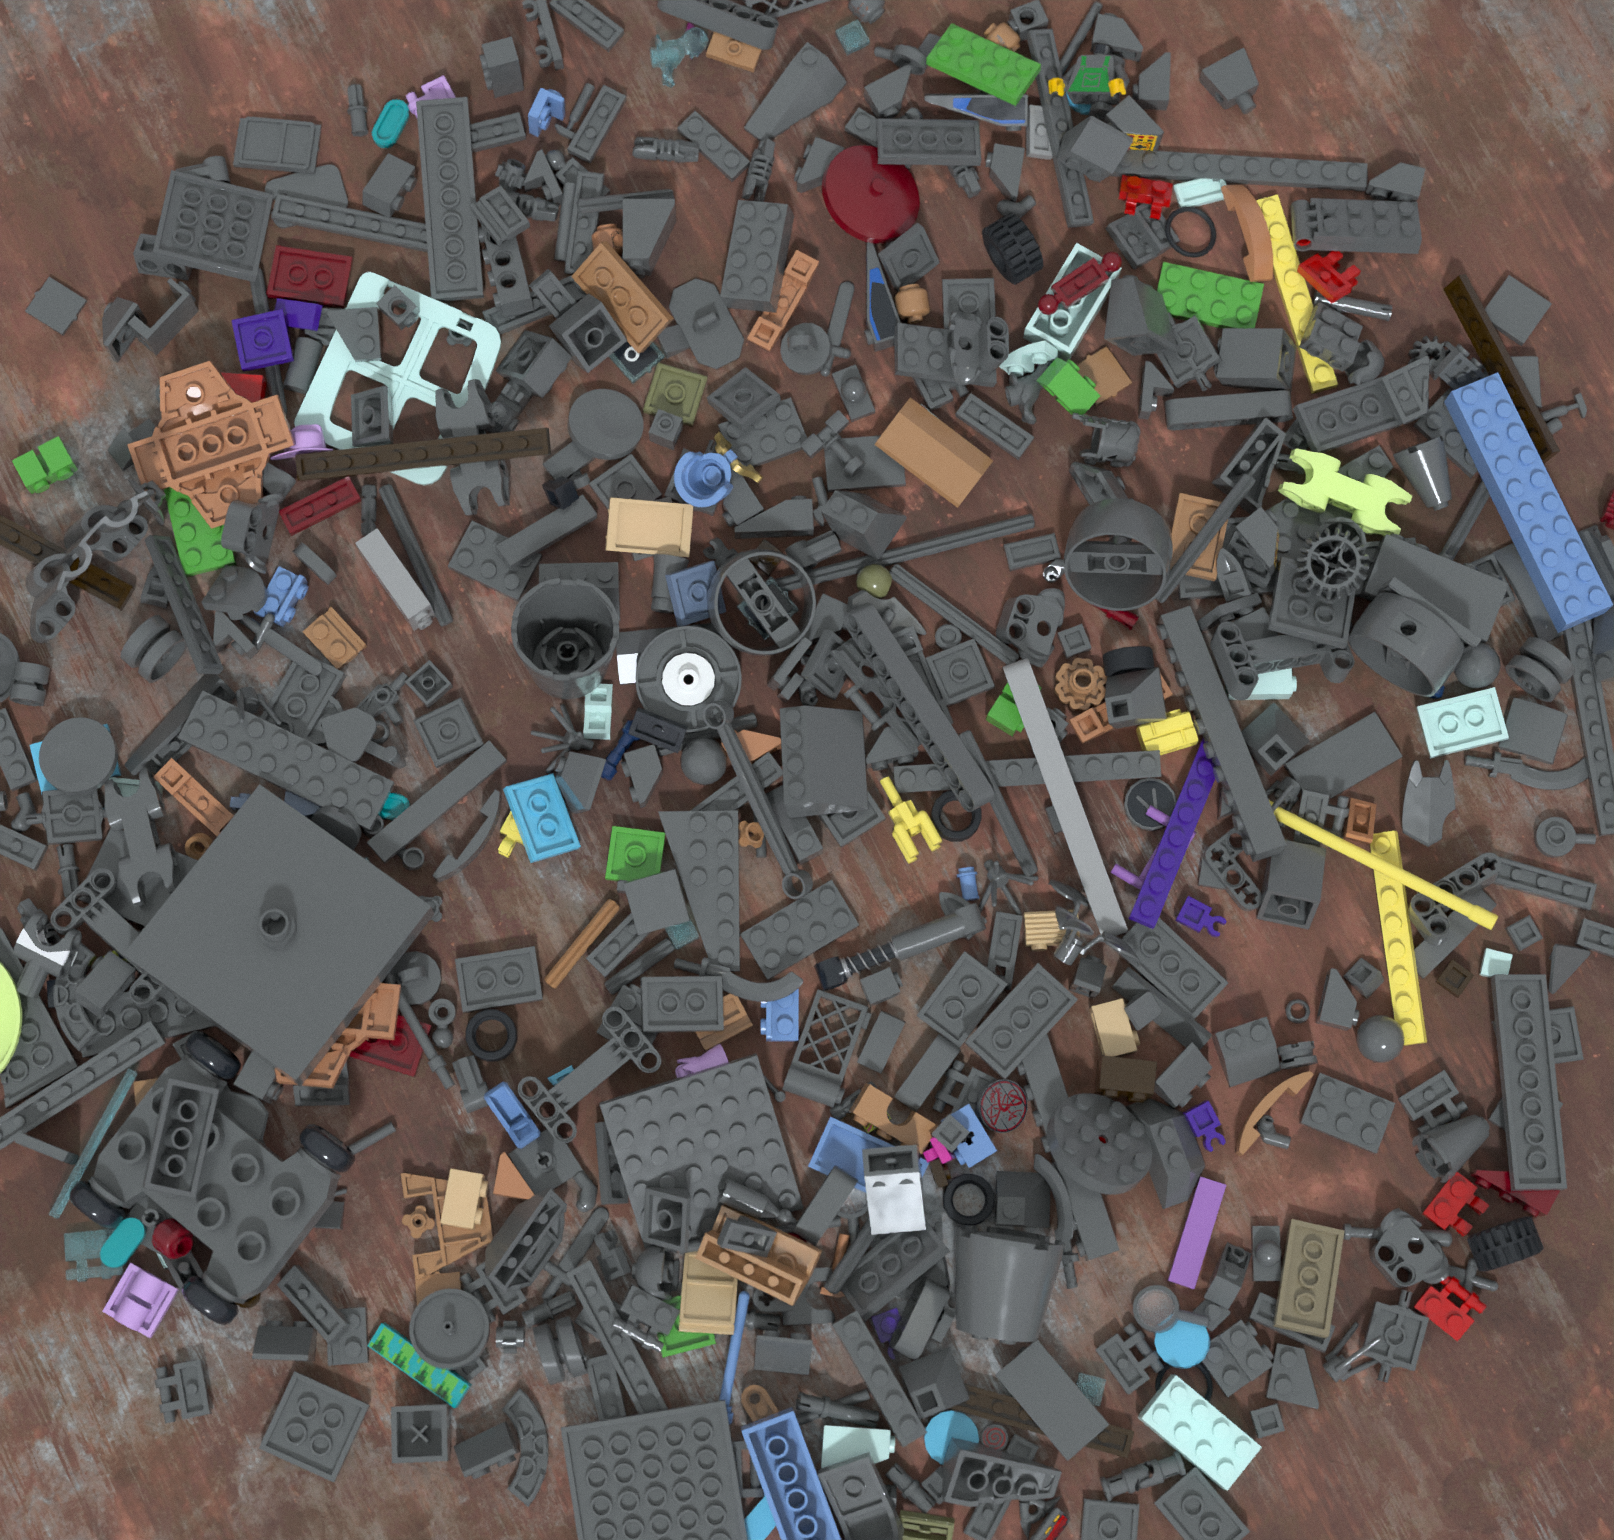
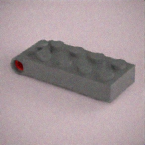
M1310 198V203L1306 200H1296L1290 205L1294 248L1298 251L1324 250L1418 254L1422 235L1417 202Z

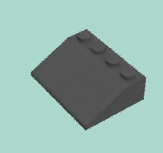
M815 706L780 708L784 806L789 818L869 810L863 713L861 711Z

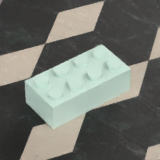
M1076 243L1051 286L1093 257L1100 264L1102 257ZM1121 267L1116 272H1105L1109 277L1106 283L1067 309H1065L1062 303H1059V307L1054 314L1045 315L1037 308L1025 328L1023 338L1031 343L1046 340L1058 349V358L1064 361L1071 359L1108 297L1112 280L1119 278ZM1050 286L1046 294L1054 295Z
M1171 1374L1137 1416L1139 1420L1215 1484L1227 1491L1261 1449L1259 1444L1177 1375Z

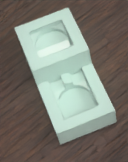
M600 684L594 691L585 695L584 738L610 740L613 684Z

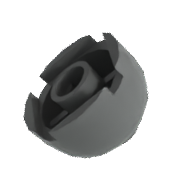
M1336 517L1328 519L1317 529L1322 538L1325 537V528H1329L1330 536H1334L1335 529L1340 528L1339 536L1344 537L1345 532L1348 530L1350 531L1349 541H1352L1356 536L1359 537V541L1355 544L1356 547L1363 544L1366 546L1367 544L1362 528L1349 518ZM1338 543L1324 544L1316 551L1326 554L1332 553ZM1345 547L1342 559L1349 567H1353L1355 565L1354 556ZM1365 550L1360 552V555H1364ZM1337 552L1335 558L1332 557L1331 560H1326L1329 563V569H1334L1335 567L1338 569L1340 567L1337 564L1339 552Z
M657 1245L644 1249L637 1262L632 1266V1277L636 1279L639 1289L658 1299L673 1298L670 1293L671 1291H677L680 1277L679 1261L674 1260L673 1253H677L676 1250Z

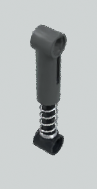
M977 903L959 908L946 916L891 936V942L887 941V944L882 946L877 944V948L871 950L867 948L866 952L861 954L857 952L856 956L851 958L848 956L840 959L839 956L832 957L815 964L814 968L823 991H827L847 983L848 978L852 977L856 972L860 974L864 969L870 970L872 966H881L882 962H891V959L895 957L903 961L959 938L977 934L985 930L986 926Z

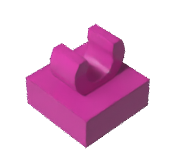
M935 1137L930 1139L933 1148L923 1153L928 1163L940 1158L942 1164L956 1158L955 1154L951 1153Z

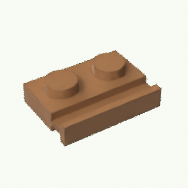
M332 607L303 631L312 644L338 670L345 667L361 650L367 647Z
M728 994L723 997V1031L695 1032L705 1052L753 1027L737 996Z

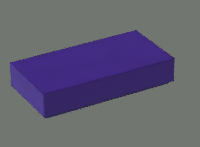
M277 298L275 311L283 309L287 327L318 331L322 305Z

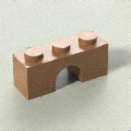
M865 1083L849 1110L855 1114L853 1120L865 1127L869 1123L878 1128L876 1134L888 1141L893 1137L901 1142L900 1146L917 1144L920 1154H923L930 1139L933 1137L931 1133L938 1125L914 1111L910 1112L904 1122L892 1124L887 1117V1108L893 1098L872 1085Z

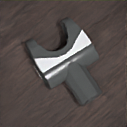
M40 911L36 912L29 919L13 949L14 956L27 962L16 984L17 991L37 999L48 974L59 979H63L68 974L77 956L82 939L81 932L72 928L59 943L55 945L50 944L46 938L47 926H45L48 917Z

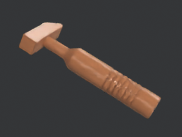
M839 1233L831 1268L833 1271L847 1251L849 1235ZM821 1287L820 1294L836 1298L845 1296L841 1291L838 1294H832L824 1287Z

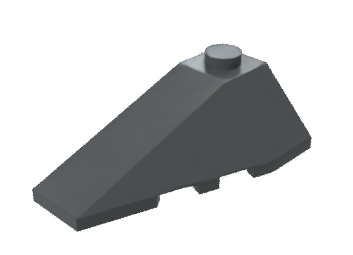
M807 42L789 63L747 122L744 130L759 141L765 139L772 140L788 130L794 123L801 119H806L815 110L830 104L845 87L847 81L826 55Z
M951 1437L943 1462V1501L975 1507L981 1503L989 1502L1001 1504L1007 1500L1020 1499L1021 1501L1054 1498L1062 1471L978 1443Z

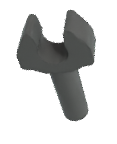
M816 477L812 479L819 505L817 509L813 510V516L815 521L823 527L824 518L821 511L828 502V497L822 477Z

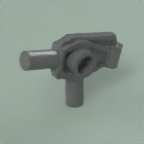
M401 672L390 685L387 683L383 685L378 684L356 708L370 714L373 718L386 712L395 726L400 725L404 720L394 704L399 700L397 692L406 684L405 681L409 677L404 672Z

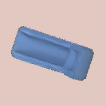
M502 1081L484 1094L485 1101L518 1148L522 1149L540 1136L541 1132L507 1082Z

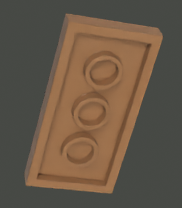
M607 241L601 242L571 276L586 294L592 295L603 303L628 340L627 342L638 354L644 352L674 319Z

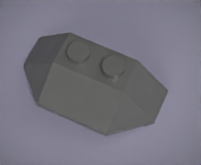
M1076 461L1071 464L1069 473L1089 505L1105 499H1128L1124 492V483L1119 476L1115 477L1112 471ZM1108 535V536H1109V538L1111 539V538H1113V537L1120 536V535Z
M1151 1098L1144 1100L1143 1103L1137 1102L1125 1106L1144 1125L1145 1132L1149 1137L1152 1147V1163L1149 1173L1162 1209L1188 1201L1205 1167V1163L1196 1138L1183 1112Z
M546 1188L517 1205L485 1249V1277L502 1293H508L512 1290L532 1285L562 1242L565 1223L564 1213L566 1212L567 1204L551 1188Z

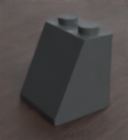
M623 199V261L639 279L651 276L676 224L675 199Z
M1125 275L1121 279L1112 280L1104 339L1133 356L1176 351L1177 344L1163 295L1154 290L1151 285L1142 283L1138 280V277L1133 275Z
M1223 328L1222 337L1218 339V351L1222 361L1215 364V376L1225 387L1259 392L1286 390L1290 391L1291 395L1297 346L1283 328Z
M835 490L821 511L838 539L877 560L880 559L907 519L906 515L864 493Z
M1285 839L1287 845L1284 851L1267 857L1261 889L1262 898L1256 919L1309 930L1321 901L1326 848Z

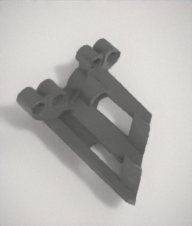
M154 489L144 491L130 498L120 508L110 505H99L91 508L67 529L64 535L66 550L62 554H54L45 558L28 573L26 588L31 596L35 597L30 618V635L34 641L41 644L49 642L56 637L74 616L75 602L68 595L66 586L69 581L77 578L88 568L91 563L92 553L95 550L102 551L107 560L118 562L126 557L146 535L148 522L144 517L136 514L138 507L155 494ZM130 523L138 527L139 534L131 533L129 530ZM93 535V544L88 545L86 541ZM113 542L121 545V554L113 550ZM79 557V567L75 571H70L69 567ZM44 570L52 573L54 579L49 583L45 582L40 576L41 571ZM56 605L64 606L67 615H59L56 611ZM39 625H47L50 629V635L42 634Z

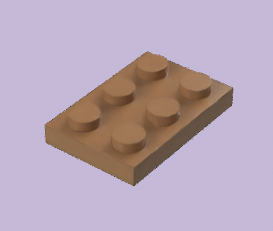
M1179 493L1171 529L1173 555L1170 570L1222 502ZM1228 519L1186 575L1210 581L1216 580L1217 558L1220 549L1223 547Z

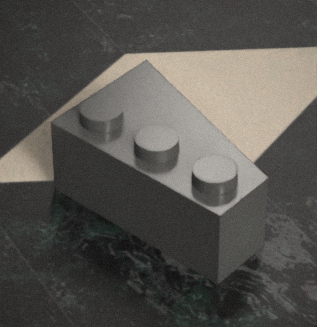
M512 36L482 44V54L479 57L487 90H493L495 98L523 91L524 86L520 64Z
M1265 417L1255 425L1211 483L1228 495L1242 475L1248 474L1253 477L1255 484L1239 504L1240 507L1251 515L1262 506V500L1269 485L1270 476L1277 462L1286 433Z

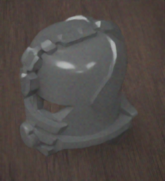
M1072 414V418L1080 420V422H1083V425L1094 427L1090 449H1084L1079 453L1080 457H1083L1084 463L1095 465L1096 462L1104 463L1105 461H1111L1110 466L1128 467L1135 461L1140 440L1139 436L1141 434L1140 428L1135 422L1107 419L1106 417L1100 418L1086 414Z

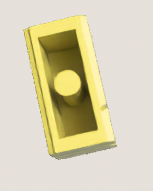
M1181 709L1173 710L1166 713L1167 720L1138 726L1136 733L1142 751L1160 750V755H1164L1196 745L1198 736L1193 726L1190 712L1182 713Z

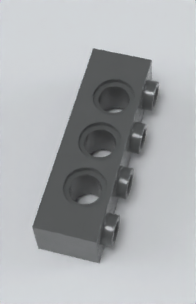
M481 224V227H478L480 243L485 242L487 249H482L485 265L491 264L492 271L487 273L491 287L496 286L497 293H493L496 309H502L503 317L534 311L516 236L510 240L506 239L502 242L501 246H498ZM502 263H508L507 265L500 266ZM510 284L514 285V286H512V287H510V288H505V286H507V285H510Z

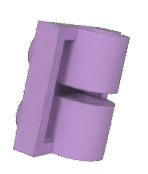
M130 1263L102 1312L113 1317L121 1324L152 1338L179 1289L137 1265Z

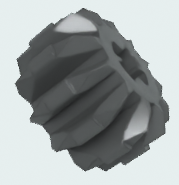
M1427 336L1422 338V342L1415 341L1413 344L1414 349H1410L1408 352V356L1412 358L1408 364L1427 355L1428 357L1433 356L1434 359L1430 360V376L1433 380L1438 379L1439 376L1433 370L1451 352L1449 349H1444L1447 341L1439 344L1437 336H1434L1432 341Z

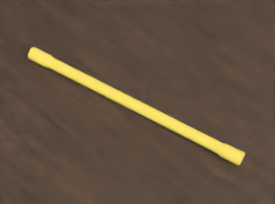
M1281 807L1276 808L1274 811L1277 821L1467 916L1470 920L1489 930H1492L1499 917Z

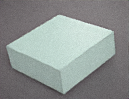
M1486 948L1479 975L1489 978L1493 975H1508L1512 954Z

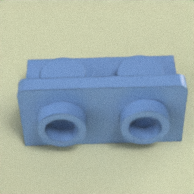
M540 88L528 113L529 133L539 137L542 129L547 130L551 116L562 121L565 117V100L559 92L553 89H548L547 91Z
M279 566L266 588L268 593L267 601L255 614L262 618L268 613L273 614L275 617L273 623L282 628L286 622L290 623L296 613L295 605L299 599L302 600L308 591L309 586H307L308 581L305 576L301 574L298 576Z
M799 988L782 999L761 1002V1008H766V1019L761 1018V1035H766V1041L798 1042Z

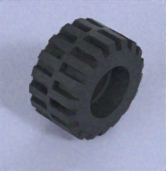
M1008 213L982 229L983 243L990 259L1000 274L1011 284L1016 285L1043 269V257L1036 239L1026 224L1015 214Z
M1528 1216L1477 1232L1467 1239L1478 1271L1483 1272L1537 1255L1544 1249L1533 1218Z

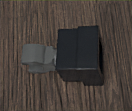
M579 470L573 473L569 479L560 476L554 481L548 480L542 484V487L550 505L564 510L579 499L576 490L585 487L591 481L587 473L582 475Z

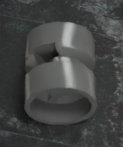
M15 663L13 678L16 680V683L11 686L9 700L27 706H44L47 691L43 686L48 684L50 668L35 663Z

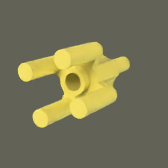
M889 776L880 780L882 787L894 806L888 812L895 824L892 835L908 864L918 859L916 856L919 852L911 837L920 832L932 852L939 849L942 839L927 812L923 810L918 812L911 800L903 802Z

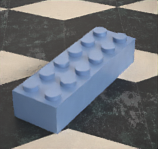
M793 1408L785 1409L741 1426L743 1437L781 1540H841Z

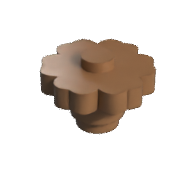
M1075 658L1072 665L1065 663L1056 673L1055 680L1058 684L1054 692L1061 704L1069 703L1071 711L1085 712L1089 709L1090 705L1099 706L1102 699H1104L1106 692L1104 685L1106 684L1107 677L1101 666L1093 667L1090 659Z

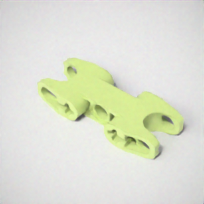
M1301 449L1291 451L1289 458L1304 469L1306 480L1303 485L1284 482L1279 486L1278 491L1294 501L1297 505L1311 511L1322 513L1325 511L1328 503L1352 513L1351 520L1355 521L1365 533L1383 536L1386 534H1400L1401 528L1387 519L1385 505L1387 502L1406 505L1410 503L1412 495L1394 482L1377 475L1367 474L1364 482L1361 483L1339 474L1338 470L1341 462L1324 453Z

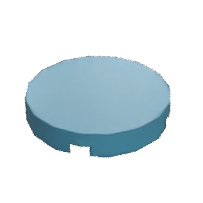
M1170 1315L1165 1320H1163L1160 1323L1159 1327L1167 1324L1171 1320L1173 1315ZM1178 1320L1170 1330L1156 1333L1154 1343L1157 1353L1165 1363L1174 1368L1187 1369L1204 1360L1209 1351L1210 1337L1206 1327Z
M953 1410L941 1412L934 1416L926 1426L927 1433L924 1435L926 1450L931 1458L942 1465L951 1437L974 1443L979 1442L978 1430L972 1419L962 1412Z

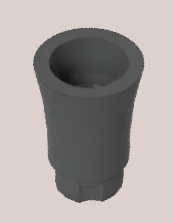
M666 554L653 555L652 611L674 614L665 575L686 569L689 564L688 559Z

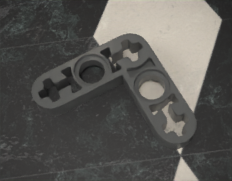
M1233 827L1204 851L1203 858L1206 865L1224 885L1226 892L1241 910L1252 911L1260 906L1262 894L1234 859L1244 849L1243 846L1235 848L1230 844L1229 838L1231 834H1239L1243 839L1241 831H1237ZM1211 850L1214 853L1219 851L1221 853L1219 860L1224 864L1227 862L1230 864L1221 873L1218 868L1222 867L1219 861L1212 862L1210 859L1213 855ZM1230 870L1235 871L1239 875V882L1236 885H1231L1226 880V873ZM1245 883L1247 887L1243 888L1247 895L1251 893L1254 895L1252 899L1254 905L1252 903H1244L1243 900L1246 896L1242 890L1238 893L1234 890Z

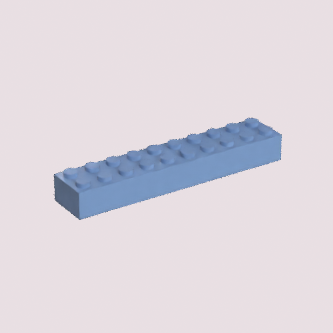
M1499 373L1451 391L1444 403L1557 632H1562L1605 614L1613 606V603Z

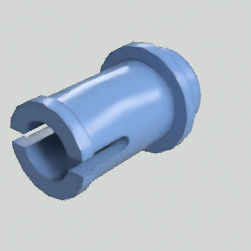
M974 867L958 869L959 874L956 876L960 878L962 898L966 901L979 899L975 877L978 873L975 872Z

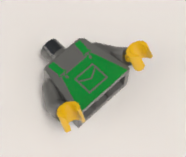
M1104 44L1095 45L1093 55L1079 56L1076 64L1062 78L1050 79L1048 81L1049 94L1058 91L1059 96H1063L1064 91H1066L1072 104L1104 102L1118 105L1120 103V92L1122 95L1126 94L1125 89L1129 84V78L1124 67L1117 63L1114 56L1109 55L1110 48Z

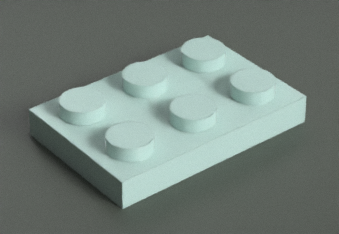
M1495 687L1417 706L1416 708L1430 759L1508 740L1509 738Z

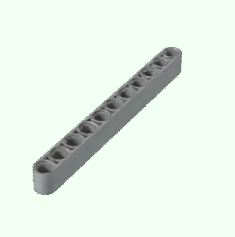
M1028 658L1003 666L1005 676L1100 934L1102 935L1103 932H1107L1117 936L1128 932Z

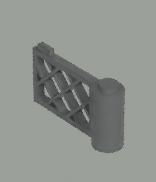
M817 990L782 1090L832 1108L835 1103L840 1104L845 1089L840 1087L861 1028L867 1029L871 1014L867 1013L868 1007ZM820 998L831 1001L835 1011L822 1016L817 1007ZM837 1004L843 1005L844 1007L839 1009ZM849 1008L860 1011L858 1021L847 1025L841 1012ZM816 1012L818 1019L813 1021ZM838 1014L844 1027L830 1033L824 1020ZM821 1022L827 1035L813 1041L809 1029L811 1026ZM856 1026L852 1035L850 1029ZM846 1031L851 1040L850 1045L838 1050L833 1037ZM808 1038L810 1043L804 1046L805 1040ZM829 1039L835 1053L821 1058L815 1045ZM810 1047L813 1048L818 1059L811 1064L798 1061L801 1052ZM847 1051L845 1059L843 1060L841 1054ZM837 1056L842 1065L839 1075L829 1072L824 1062ZM820 1064L821 1067H822V1069L817 1068V1067H814V1066Z

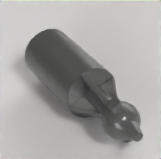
M730 1179L724 1182L720 1190L718 1202L756 1219L776 1218L777 1222L783 1226L789 1224L796 1225L798 1222L789 1210L782 1209L779 1211L768 1199V1196Z

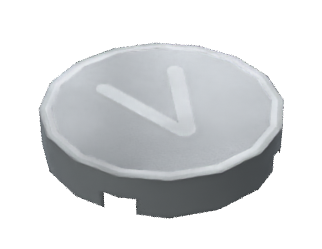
M1146 778L1137 781L1130 787L1125 795L1124 810L1126 817L1132 825L1145 831H1156L1165 826L1146 815L1148 808L1151 805L1171 816L1177 799L1175 792L1167 783L1160 779Z

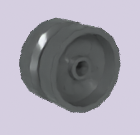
M154 615L142 623L130 636L121 651L120 658L131 668L139 667L138 673L149 683H154L175 666L184 654L187 645L179 631H170V624L160 615Z
M1528 637L1519 649L1520 655H1514L1506 665V673L1528 694L1544 702H1552L1561 691L1560 684L1567 683L1575 673V667L1560 650L1550 643L1537 637Z
M571 1316L556 1320L555 1328L558 1338L554 1337L552 1329L548 1324L533 1327L539 1356L550 1385L565 1380L563 1363H566L570 1375L574 1378L588 1373L583 1345L579 1333L575 1330Z

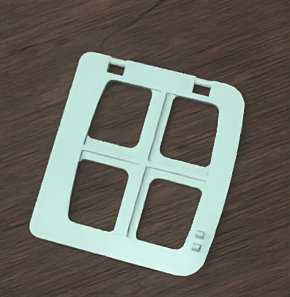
M372 272L364 273L360 277L346 309L378 308L376 303L385 295L384 292L387 286L392 288L395 285L420 311L418 316L421 318V322L402 363L394 367L381 361L355 362L336 330L295 418V427L318 424L322 427L325 444L338 450L361 448L352 446L351 431L333 424L330 420L336 398L348 371H355L389 388L392 393L393 429L408 399L416 398L436 407L435 390L441 389V387L423 380L420 377V370L439 329L443 327L473 339L477 343L474 359L461 393L455 394L448 391L455 406L461 408L468 400L467 386L469 380L479 379L484 390H486L501 348V339L496 328L488 322L472 317ZM403 304L397 305V307L406 310L407 306ZM460 318L473 324L471 331L457 326ZM448 466L392 471L391 473L416 484L430 485L443 476Z

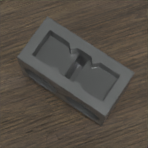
M140 233L133 252L138 273L189 280L192 267L152 258L156 236Z

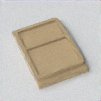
M610 497L605 550L689 557L693 506L690 504Z
M698 1251L685 1253L679 1331L734 1335L738 1279L696 1259Z

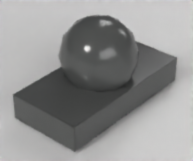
M856 364L832 373L833 381L851 422L875 413V408Z
M1251 1226L1252 1281H1280V1226Z

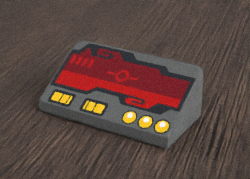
M1053 1507L1029 1540H1056L1070 1522V1518L1057 1507Z

